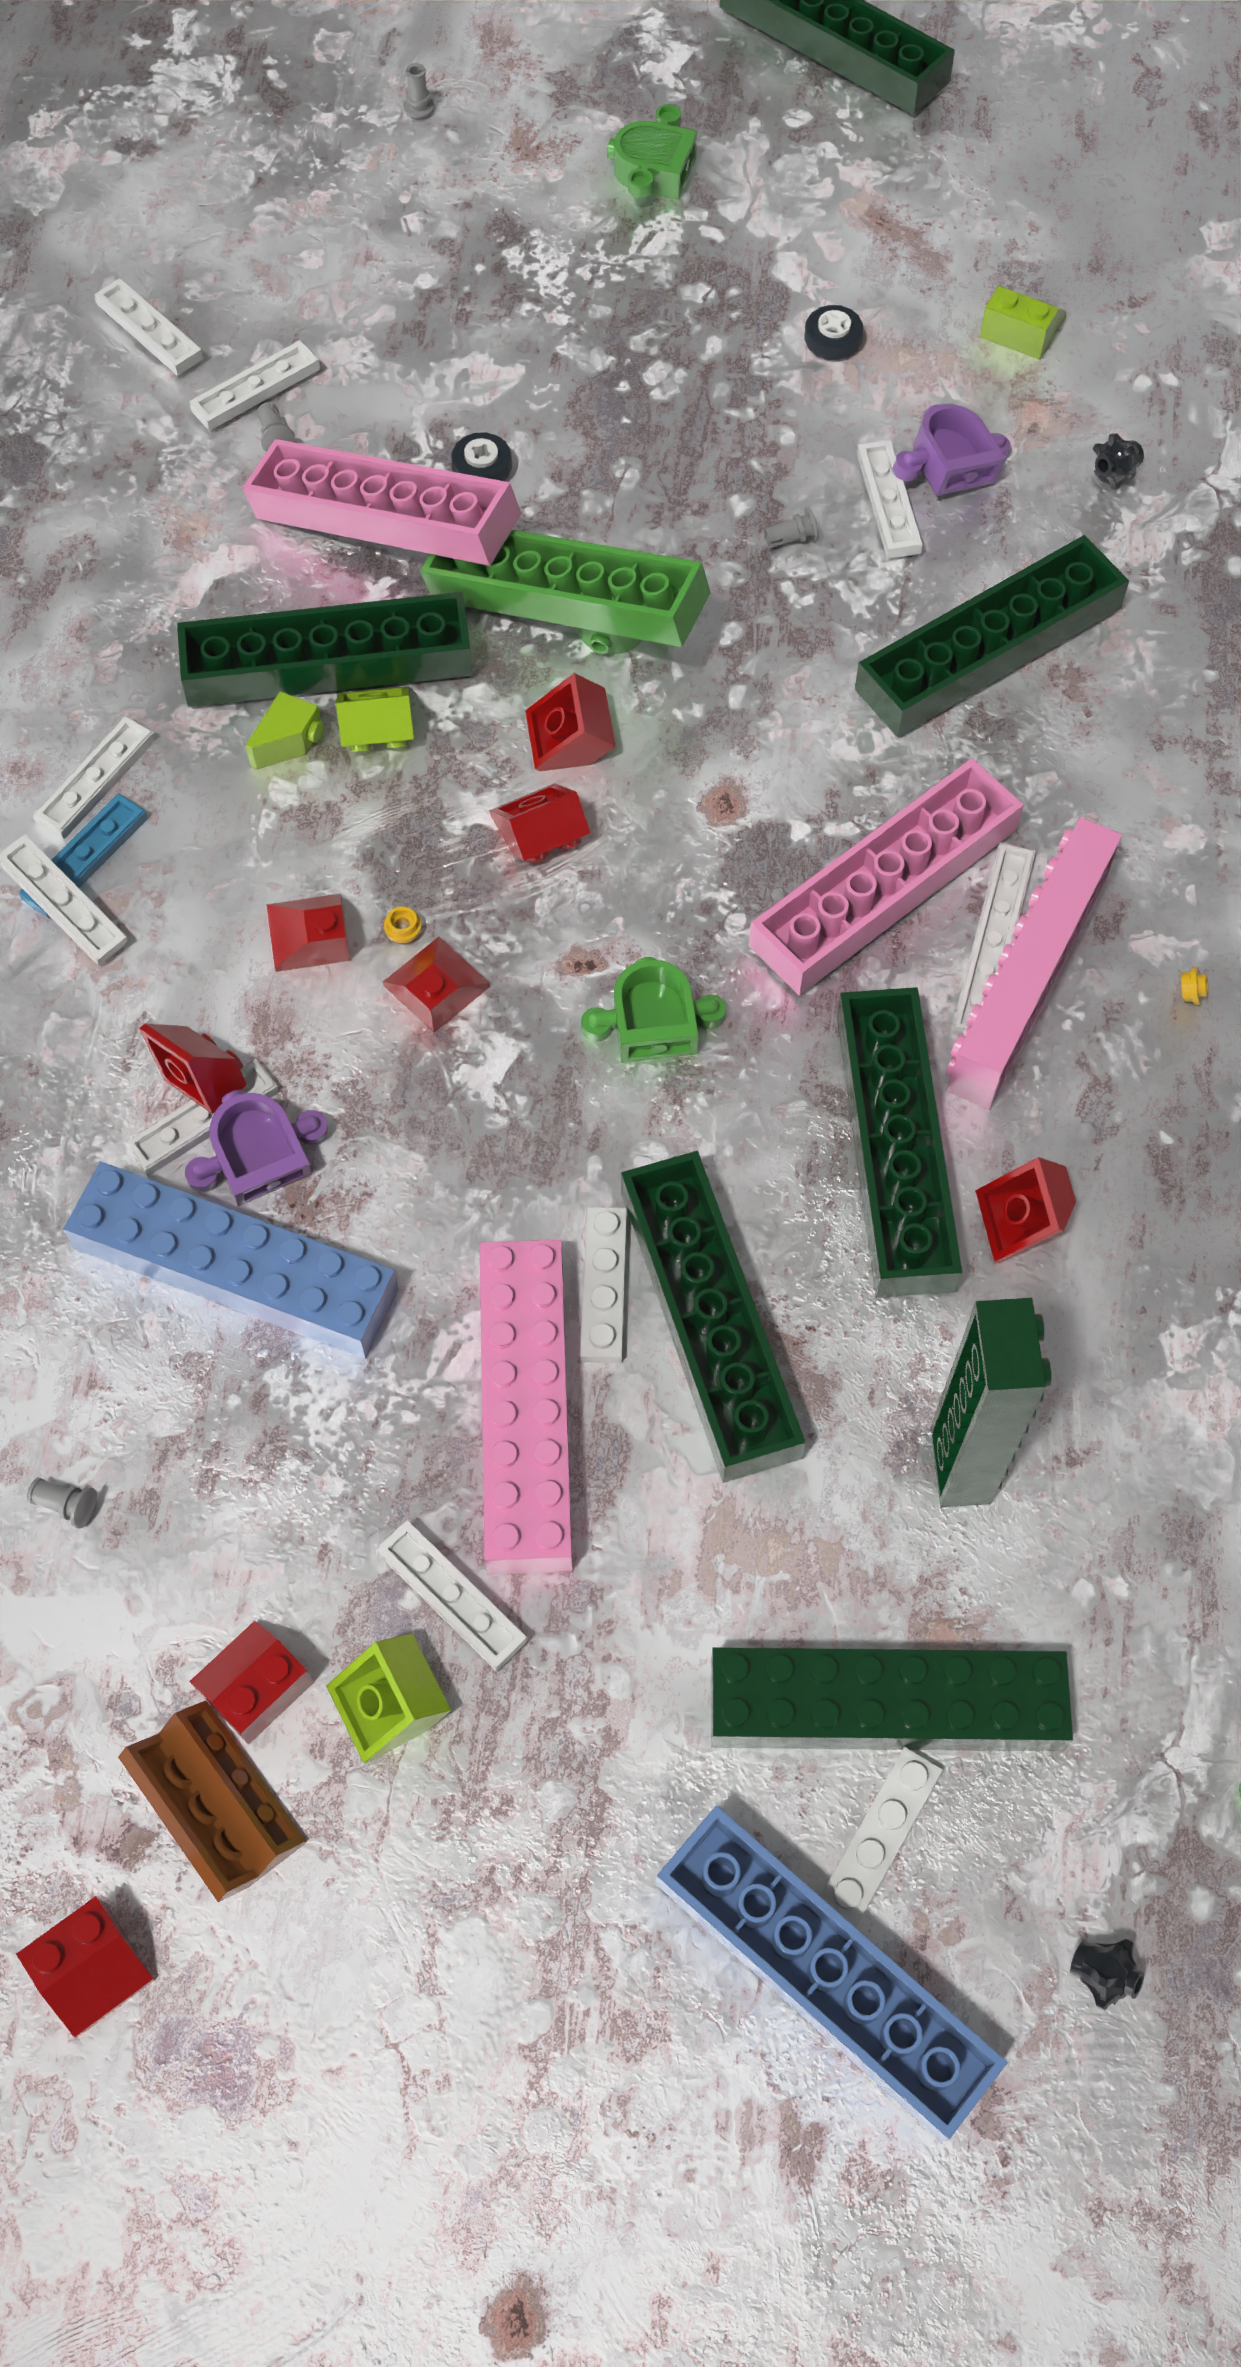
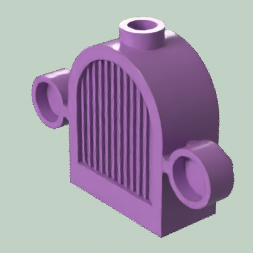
M936 404L929 407L924 413L922 423L913 443V451H902L897 455L893 465V472L903 481H913L918 478L920 471H923L937 496L996 483L1011 444L1003 434L990 433L983 420L973 411L955 404Z
M243 1090L232 1091L221 1099L222 1104L215 1111L210 1123V1141L215 1156L211 1158L196 1157L185 1168V1177L189 1186L200 1192L212 1189L217 1184L218 1174L223 1173L239 1207L311 1175L309 1162L298 1139L310 1145L323 1141L328 1132L326 1118L319 1111L307 1110L297 1117L296 1122L290 1123L283 1108L270 1097L258 1093H244Z

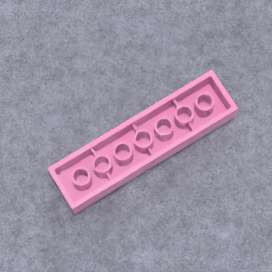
M278 439L273 441L242 487L257 519L488 566L493 562L522 514L510 482Z
M971 758L754 919L750 926L749 947L800 996L991 851L1000 842L1017 831L1024 804Z
M1082 817L1079 818L1074 830L1068 828L1065 830L1058 846L1060 851L1056 858L1051 857L1043 875L1045 879L1042 885L1036 886L1028 904L1030 908L1027 914L1021 915L1013 932L1015 937L1011 945L1006 944L997 964L999 968L996 974L991 973L982 992L984 997L980 1005L975 1004L966 1023L968 1027L965 1034H959L950 1054L952 1058L945 1072L946 1075L951 1076L947 1089L948 1092L990 1110L1109 875L1123 834Z
M561 1239L480 1242L484 1559L487 1575L573 1572Z

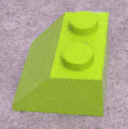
M998 285L985 306L980 338L1040 360L1063 322L1066 311Z
M409 686L337 694L336 709L341 747L350 746V751L359 752L372 749L371 744L386 743L387 748H398L407 746V740H414Z
M413 1633L374 1642L326 1685L363 1763L370 1762L425 1733L451 1711Z

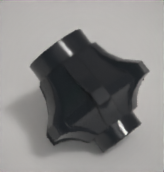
M1118 433L1109 434V439L1106 443H1097L1093 447V451L1097 455L1094 473L1096 476L1102 475L1111 485V489L1120 488L1123 479L1126 477L1133 479L1136 475V468L1142 464L1144 459L1142 446L1134 440H1123Z
M1128 1939L1114 1944H1093L1083 1940L1073 1956L1070 1974L1079 1978L1080 1982L1090 1990L1096 2006L1103 2011L1111 2004L1116 2005L1118 2000L1124 1999V1997L1128 1996L1135 1999L1142 1988L1144 1972L1137 1969L1133 1958L1134 1943Z

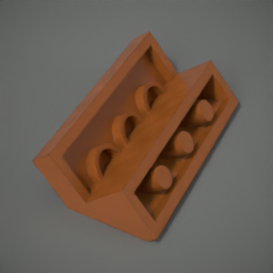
M206 1700L175 1712L158 1734L126 1746L118 1756L217 1902L253 1885L301 1848L306 1842Z

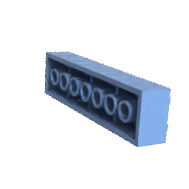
M102 1161L99 1162L63 1228L75 1250L366 1359L399 1289L394 1269Z
M717 1805L657 1874L656 1885L941 2143L950 2140L1008 2062Z

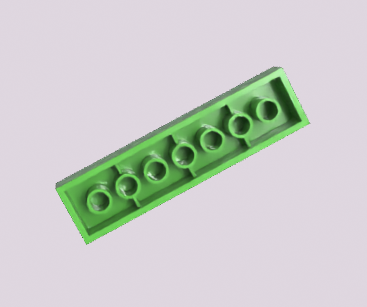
M518 530L510 532L490 566L430 554L420 570L430 595L463 592L465 607L677 647H683L711 593L702 562Z

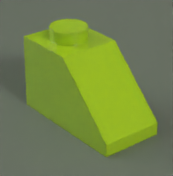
M279 691L245 745L250 767L260 769L306 755L312 744L317 743L323 733L324 725L321 722L318 705Z

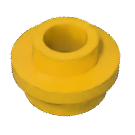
M405 906L392 909L384 920L385 934L396 943L413 941L419 936L422 929L419 915L411 908ZM400 925H407V926H409V927L404 928V929H398V927H399Z
M1191 967V971L1182 972L1181 974L1184 1002H1193L1194 1005H1201L1202 997H1208L1207 974H1200L1199 967Z

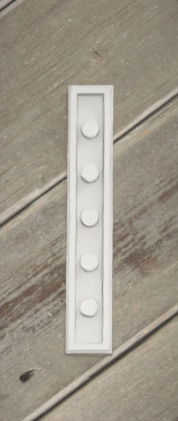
M999 843L950 1034L958 1036L959 1034H965L968 1027L966 1023L974 1005H980L984 997L982 992L991 973L996 974L999 968L997 964L1006 944L1011 945L1014 939L1013 932L1019 920L1036 852L1034 850Z

